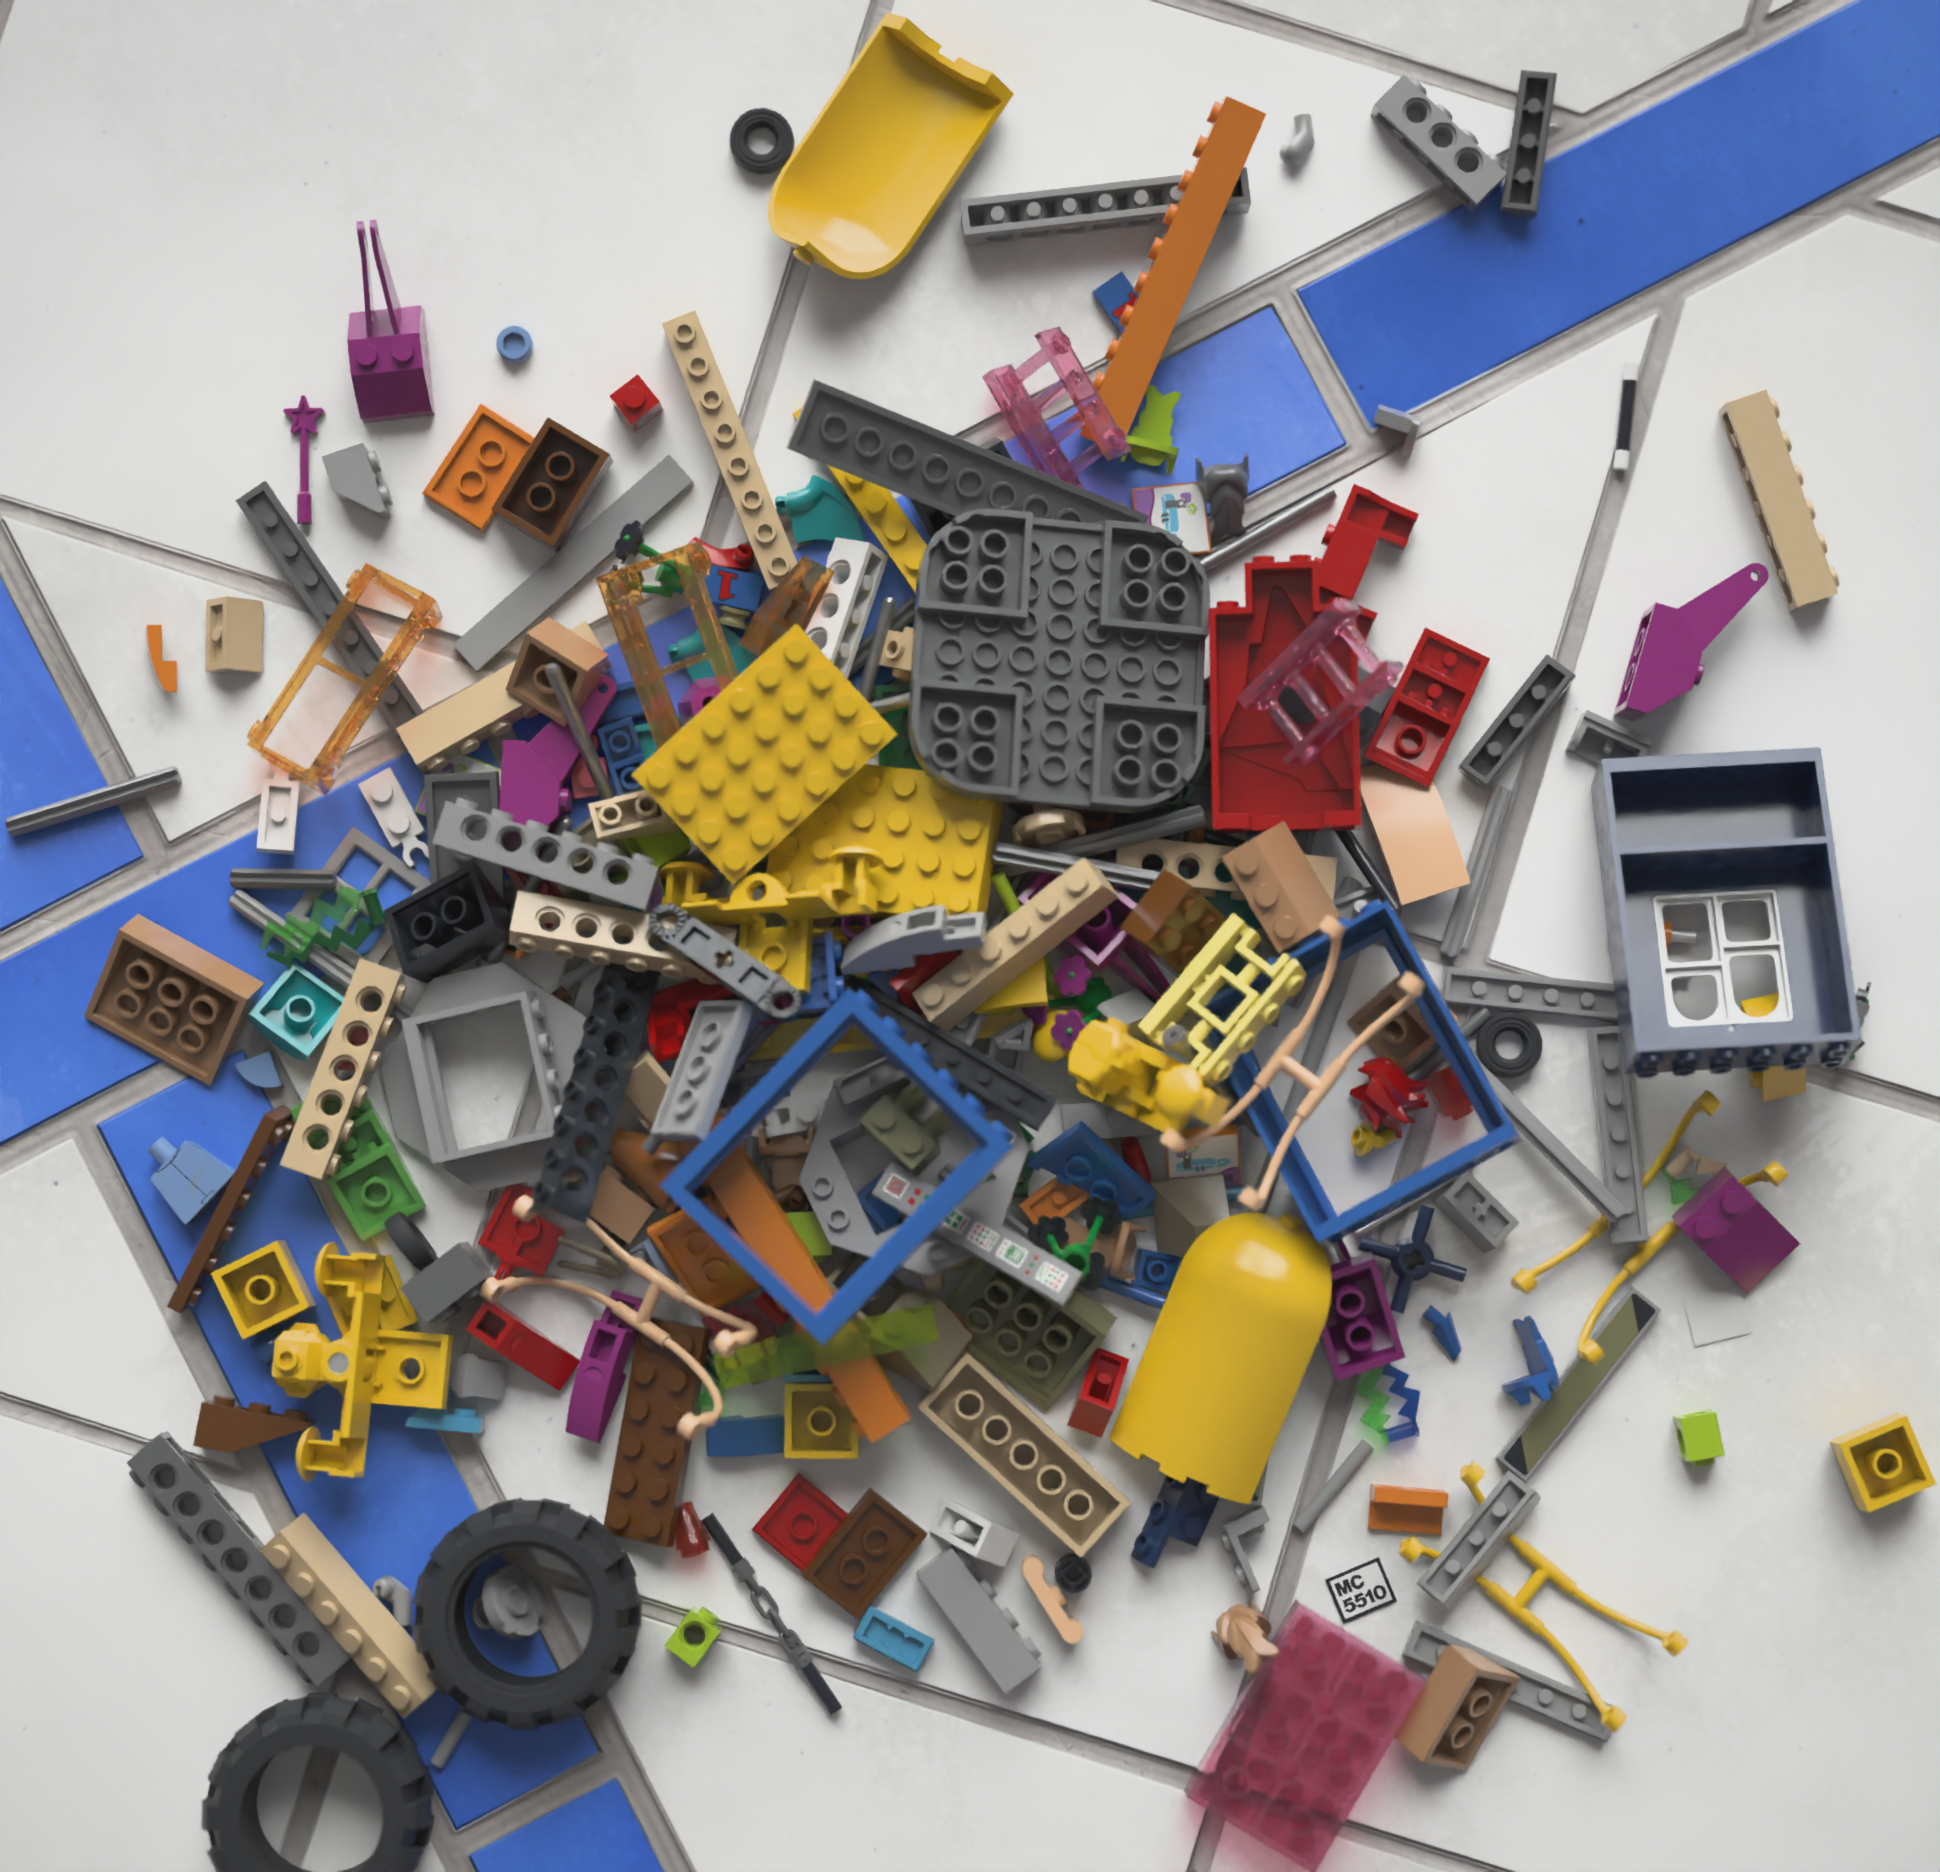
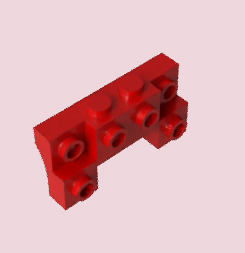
M1354 484L1336 525L1329 524L1322 538L1321 544L1327 546L1322 559L1314 558V560H1319L1320 605L1327 604V599L1349 598V604H1355L1351 601L1357 591L1377 540L1403 551L1419 514L1390 502L1371 490ZM1357 605L1358 648L1362 649L1378 613L1360 605Z
M698 978L656 991L647 1021L649 1045L657 1062L678 1059L699 1001L743 999L720 983L715 985L700 982ZM780 996L773 1006L776 1010L779 1009L781 1011L783 1009L786 1011L787 1008L790 1009V1006H792L793 1000L787 996ZM768 1017L766 1021L761 1020L759 1024L763 1027L769 1024H779V1022H775Z

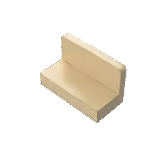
M230 596L206 600L205 672L221 673L233 670L253 673L261 672L263 669V602Z

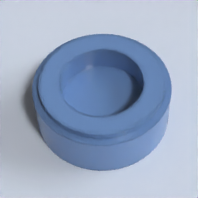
M509 326L499 333L496 347L500 356L505 361L519 364L531 356L533 340L524 328Z

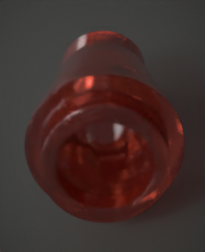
M692 1501L681 1504L675 1534L676 1551H680L682 1559H686L710 1551L708 1542L711 1539L697 1515Z

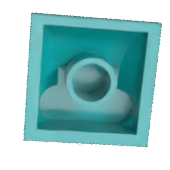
M293 961L291 968L288 967L251 1010L248 1014V1020L259 1034L288 1055L307 1062L309 1058L318 1052L321 1043L332 1031L344 997Z

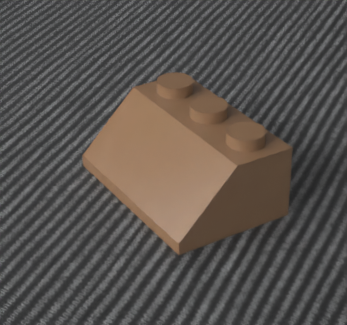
M1285 821L1221 857L1222 862L1277 953L1318 930L1327 915L1334 919L1341 916Z
M1448 1644L1446 1649L1439 1655L1437 1664L1429 1678L1421 1686L1419 1695L1409 1712L1402 1718L1401 1726L1394 1738L1422 1763L1467 1771L1521 1678L1469 1648Z

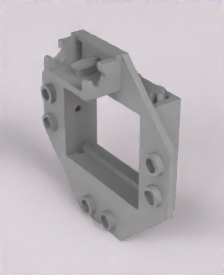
M504 962L433 978L409 1019L401 1020L403 1029L380 1065L395 1137L430 1159L432 1164L439 1165L478 1192L540 1179L544 1167L542 1163L543 1156L550 1147L554 1134L553 1123L560 1113L564 1101L563 1090L570 1080L573 1071V1057L576 1050L580 1047L584 1034L583 1024L587 1016ZM521 1003L548 1130L458 1151L431 1024Z
M887 1056L833 1080L832 1089L799 1177V1181L830 1245L871 1258L905 1221L875 1235L834 1150L866 1135L862 1131L859 1120L884 1094L889 1099H896L912 1082ZM960 1085L956 1090L958 1094L964 1099L970 1094L987 1110L983 1118L991 1125L999 1121L1014 1136L1010 1141L1015 1148L1013 1152L991 1173L993 1178L983 1182L963 1203L1003 1226L1030 1147L1014 1117ZM934 1233L902 1266V1269L930 1278L974 1255L939 1234Z

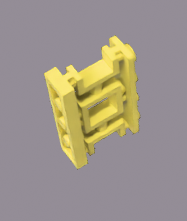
M1234 913L1138 1025L1150 1041L1157 1046L1159 1045L1167 1052L1169 1049L1162 1043L1164 1031L1168 1027L1177 1024L1184 1014L1191 1009L1201 1020L1189 1033L1188 1041L1199 1053L1189 1066L1196 1069L1200 1077L1211 1088L1230 1074L1235 1060L1241 1053H1246L1252 1048L1257 1038L1256 1035L1265 1025L1271 1024L1280 1013V1007L1288 997L1294 996L1300 991L1304 984V978L1307 975L1300 963L1294 959L1292 960L1285 953L1273 966H1270L1254 954L1252 950L1261 941V938L1255 930L1247 927L1245 922ZM1238 952L1249 963L1236 977L1224 967ZM1260 972L1274 981L1262 997L1249 987ZM1227 982L1243 994L1246 999L1230 1018L1223 1023L1204 1007ZM1213 1028L1226 1037L1214 1054L1201 1044Z

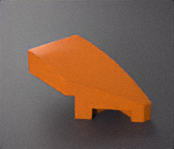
M147 625L146 644L151 668L165 692H177V661H162V625Z

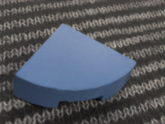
M271 1051L235 1064L239 1073L254 1085L266 1088L284 1086Z

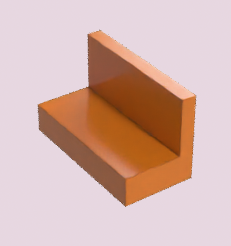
M1371 1484L1368 1528L1441 1535L1443 1508L1448 1506V1492L1437 1489Z

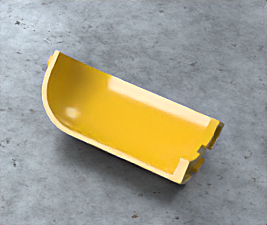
M886 13L780 172L772 189L768 204V220L773 232L795 249L792 254L806 265L811 266L815 262L835 274L850 279L873 278L889 271L913 247L1014 93L993 72L975 66L961 57H958L953 62L938 52L942 45L927 36L908 18Z
M1240 1213L1215 1223L1194 1241L1176 1273L1109 1436L1111 1441L1138 1460H1143L1145 1455L1160 1463L1158 1471L1185 1483L1186 1478L1190 1477L1207 1484L1206 1491L1210 1494L1239 1503L1250 1504L1322 1333L1330 1306L1332 1281L1328 1257L1323 1246L1317 1242L1315 1237L1301 1227V1220L1282 1213L1280 1218L1263 1213Z

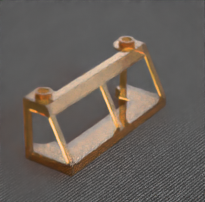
M701 541L684 545L595 577L658 749L681 729L663 675L705 660H710L721 691L739 676L704 578H707L712 563L710 555L703 548ZM673 559L706 651L703 654L660 669L636 604L643 601L641 587L645 580L641 571Z
M367 563L361 571L356 569L352 573L346 584V588H348L347 593L263 721L257 720L247 735V738L250 740L247 746L252 752L325 797L336 782L331 778L335 772L333 766L338 769L342 766V757L417 642H422L426 637L423 629L429 628L434 631L443 617L439 605L434 598ZM370 581H373L414 606V608L368 679L364 680L322 658V655ZM320 665L360 686L361 690L310 768L305 769L265 747L264 743L314 667Z

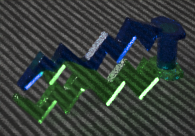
M1390 1364L1368 1370V1375L1354 1392L1373 1402L1360 1421L1379 1433L1385 1447L1389 1446V1443L1408 1437L1420 1436L1416 1422L1420 1391L1404 1387L1409 1375ZM1382 1374L1395 1378L1388 1391L1407 1400L1397 1414L1409 1418V1422L1385 1429L1383 1426L1391 1416L1380 1413V1411L1391 1397L1373 1389Z

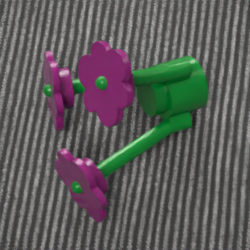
M1075 955L1072 959L1063 958L1060 962L1061 968L1057 969L1053 975V980L1055 984L1060 986L1061 993L1063 995L1073 993L1075 997L1048 1000V1006L1021 1007L1022 1013L1027 1018H1032L1033 1025H1044L1047 1021L1048 1009L1053 1007L1076 1005L1082 1012L1091 1013L1083 1019L1079 1012L1071 1010L1066 1014L1059 1013L1055 1016L1056 1024L1051 1027V1036L1054 1040L1060 1041L1062 1048L1065 1050L1073 1048L1074 1041L1077 1040L1080 1032L1088 1024L1098 1018H1104L1097 1007L1102 1002L1112 998L1111 990L1104 984V979L1102 977H1091V970L1086 968L1087 960L1081 955Z

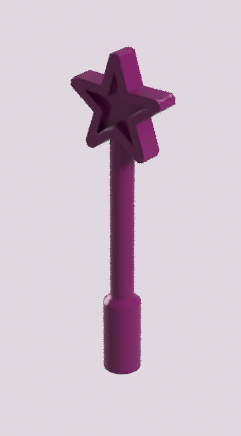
M302 395L298 408H284L283 412L293 419L290 429L291 434L296 435L300 432V493L297 494V524L310 525L312 524V495L309 493V431L318 435L315 420L325 414L323 408H310L307 397Z

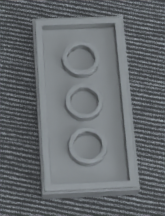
M744 1000L699 1001L652 1126L651 1136L658 1140L703 1141L707 1137L752 1016L753 1006Z

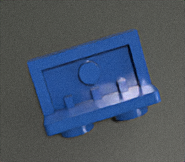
M832 930L824 931V936L813 937L810 994H800L802 1001L800 1014L828 1011L845 993L844 977L836 975V963L842 962L841 941H834Z

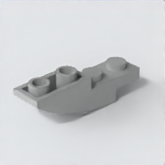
M938 905L905 912L888 918L863 931L845 945L841 966L842 974L914 967L917 954H934L943 951L970 950L984 947L987 927L984 912L948 916L945 905Z

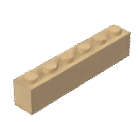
M1766 389L1725 403L1718 411L1789 612L1832 598L1838 594L1839 578L1834 567H1829L1825 556L1827 544L1822 533H1817L1813 522L1815 510L1810 499H1805L1801 488L1804 484L1801 470L1797 465L1793 466L1789 454L1792 450L1788 434L1780 429L1777 420L1780 417V412L1776 400L1773 397H1769Z
M587 621L571 629L572 632L604 651ZM608 658L601 675H606V670L612 667ZM516 661L396 728L413 760L423 774L427 772L434 773L448 765V760L460 753L462 755L469 754L480 746L481 741L492 735L497 737L505 734L512 728L513 723L523 717L529 719L541 713L505 690Z
M1083 857L985 935L984 947L966 950L915 990L912 995L930 1022L949 1031L1119 896L1102 871Z
M305 1513L283 1528L260 1549L266 1559L403 1719L437 1690V1687L427 1675L430 1670L423 1654L417 1653L415 1641Z

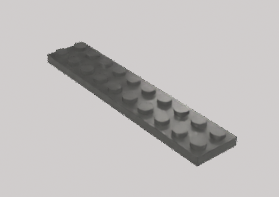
M815 379L812 381L786 447L789 450L956 517L969 511L990 508L1033 512V517L1095 524H1103L1105 520L1146 524L1149 518L1148 515Z

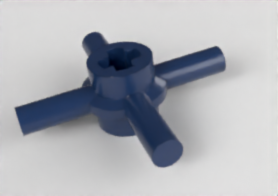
M1420 1205L1411 1237L1400 1240L1395 1246L1363 1236L1360 1238L1357 1250L1366 1253L1371 1252L1375 1256L1390 1260L1392 1270L1399 1277L1390 1305L1392 1311L1404 1313L1413 1281L1421 1280L1429 1273L1459 1282L1464 1281L1467 1268L1434 1259L1431 1247L1425 1242L1434 1208ZM1413 1249L1417 1250L1416 1256L1421 1257L1419 1265L1414 1264L1411 1266V1269H1408V1262L1403 1261L1405 1253L1411 1254Z

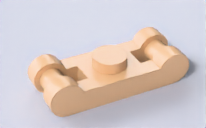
M1036 1555L1026 1556L1022 1561V1572L1062 1638L1068 1643L1079 1642L1083 1636L1081 1622L1074 1617H1068L1062 1606L1067 1603V1600L1057 1584L1050 1587L1043 1577L1044 1566L1041 1558Z

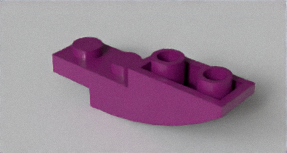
M612 1290L610 1294L611 1299L616 1302L621 1301L637 1313L643 1302V1299ZM607 1306L601 1320H594L589 1332L572 1389L565 1430L568 1434L599 1444L627 1375L622 1371L638 1333V1330L613 1314L612 1309Z

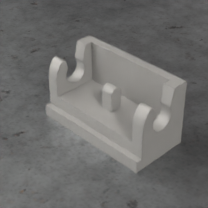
M1586 710L1581 714L1565 750L1599 765L1601 759L1646 757L1653 739Z
M1468 1171L1451 1182V1186L1433 1201L1483 1253L1495 1249L1520 1223Z

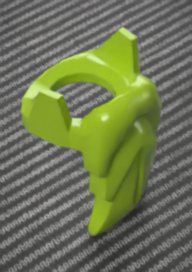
M1148 385L1145 392V409L1140 412L1138 426L1133 427L1131 435L1126 437L1120 462H1125L1130 451V456L1136 462L1146 463L1151 466L1160 465L1167 460L1166 474H1172L1179 448L1172 446L1173 436L1169 435L1174 422L1171 415L1173 408L1181 397V393L1174 391L1162 396L1153 385Z

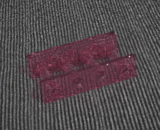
M1060 327L1041 331L1035 335L1042 349L1019 367L1014 369L1012 364L991 369L982 378L1034 468L1082 488L1083 486L1077 477L1078 473L1103 455L1109 461L1127 455L1132 450L1126 441L1124 432L1117 426L1073 351L1070 339L1062 332ZM1050 362L1060 380L1032 400L1023 381ZM1068 392L1078 411L1050 431L1041 412ZM1086 424L1096 443L1068 462L1059 443Z
M1337 598L1236 698L1244 709L1266 710L1294 746L1283 758L1287 765L1307 766L1317 760L1321 755L1320 750L1375 696L1391 688L1399 679L1397 675L1406 668L1402 661L1385 659L1381 662L1354 627V620L1363 611L1353 600ZM1337 636H1343L1371 672L1357 687H1355L1328 652V645ZM1312 661L1319 663L1345 697L1332 712L1328 710L1303 677V670ZM1291 685L1320 722L1306 737L1278 702V694L1286 686Z

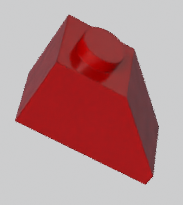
M1097 1347L1091 1356L1068 1420V1426L1102 1438L1116 1405L1128 1366V1358Z

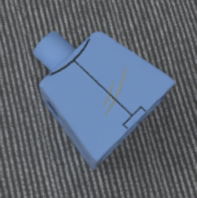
M161 1137L148 1150V1153L161 1165L152 1175L151 1180L185 1225H193L227 1189L236 1169L193 1141H185L176 1149L164 1137Z

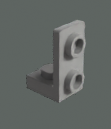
M1262 1504L1221 1522L1225 1531L1219 1533L1227 1553L1229 1554L1234 1551L1240 1565L1234 1567L1243 1588L1250 1585L1254 1593L1261 1589L1237 1536L1243 1533L1245 1538H1249L1265 1530L1263 1524L1269 1522L1270 1519Z

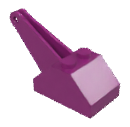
M373 219L369 221L374 258L387 309L374 310L368 239L364 222L357 221L365 311L349 313L347 343L351 379L360 419L363 423L435 416L424 309L421 305L401 307L380 239L377 221Z
M1760 563L1749 564L1678 609L1655 602L1644 611L1613 716L1635 722L1679 698L1689 690L1691 691L1693 685L1698 686L1704 672V665L1699 664L1702 652L1759 589L1766 584L1769 577L1766 567ZM1751 573L1757 575V581L1751 578Z
M605 675L600 676L597 685L578 710L590 739L617 694L616 684L610 677ZM602 685L608 686L606 693L599 692V688ZM551 720L529 743L526 741L503 740L499 810L514 815L512 822L526 826L527 820L536 821L548 825L547 833L552 834L559 820L566 816V814H572L573 793L569 792L566 783L582 755L569 725L563 727L554 720ZM511 832L506 835L503 842L506 851L515 852L522 846L521 834Z
M1042 872L1017 898L1020 905L1023 906L1061 875ZM1111 885L1119 897L1058 944L1056 948L1070 959L1075 955L1085 957L1087 960L1086 968L1101 973L1108 965L1134 989L1137 988L1156 1005L1171 985L1148 952L1120 928L1137 904L1114 885ZM1122 950L1126 952L1160 995L1118 956Z
M1306 1222L1308 1232L1313 1235L1310 1227ZM1342 1239L1332 1244L1340 1262L1330 1265L1332 1281L1331 1300L1327 1319L1319 1337V1342L1330 1371L1336 1381L1406 1358L1375 1257L1371 1252L1351 1258Z

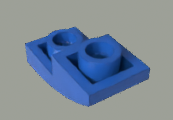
M630 716L597 727L618 796L645 790L632 776V773L646 761L632 717Z
M1138 1248L1133 1272L1135 1280H1132L1131 1284L1169 1292L1184 1257Z
M772 1414L744 1418L741 1415L720 1417L712 1427L706 1428L707 1456L735 1457L784 1453V1416Z

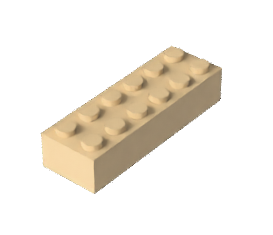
M968 1351L954 1364L935 1391H930L917 1406L918 1409L1081 1558L1131 1503L1122 1492Z

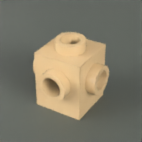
M904 627L903 632L888 630L879 665L892 669L891 676L910 681L914 628Z

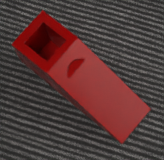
M486 1300L465 1329L486 1345L558 1391L562 1389L580 1363L578 1358L498 1301L490 1303Z

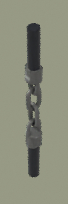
M714 1513L706 1516L701 1522L731 1565L730 1569L739 1583H746L751 1591L750 1599L764 1619L772 1622L780 1634L779 1643L797 1671L801 1670L829 1714L833 1715L842 1708V1705L812 1662L814 1658L794 1630L787 1629L778 1615L779 1608L777 1603L765 1587L757 1584L753 1578L756 1571L746 1557H742ZM762 1593L773 1607V1609H768L767 1613L756 1599V1597H761ZM792 1636L798 1646L790 1650L784 1639L789 1640Z

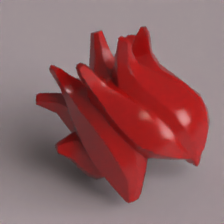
M1376 1057L1363 1062L1364 1066L1358 1068V1071L1368 1075L1369 1082L1351 1089L1349 1093L1351 1097L1362 1103L1359 1109V1117L1370 1123L1374 1131H1377L1378 1127L1382 1125L1391 1129L1397 1139H1401L1402 1129L1400 1123L1407 1125L1415 1123L1414 1118L1407 1112L1428 1107L1429 1102L1423 1100L1425 1099V1093L1414 1095V1093L1424 1090L1428 1086V1082H1417L1410 1079L1392 1059Z

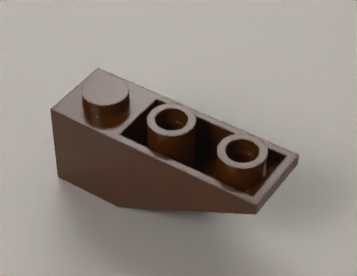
M214 1395L213 1401L207 1400L201 1403L193 1446L230 1453L313 1427L316 1424V1420L307 1419V1412L301 1410L285 1409V1414L270 1412L271 1405L250 1402L249 1407L235 1405V1398Z

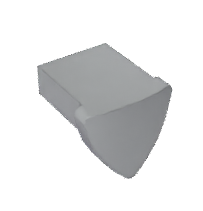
M1379 404L1374 416V423L1405 432L1406 437L1400 455L1410 458L1423 422L1422 418Z
M464 1354L451 1362L449 1384L460 1398L468 1399L469 1396L502 1400L509 1364L480 1359L475 1354Z

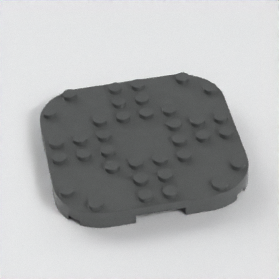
M990 508L969 511L953 518L950 523L935 533L927 545L918 568L916 580L908 734L912 751L924 772L935 783L953 794L985 801L1118 813H1139L1160 807L1174 798L1194 775L1201 760L1204 746L1206 706L1203 705L1205 639L1209 635L1208 608H1210V589L1205 570L1198 557L1195 559L1182 545L1184 541L1176 535L1160 527L1142 523L1105 520L1103 524L1035 518L1033 517V512Z

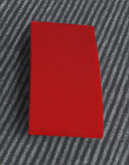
M1425 627L1363 757L1429 788L1491 658Z

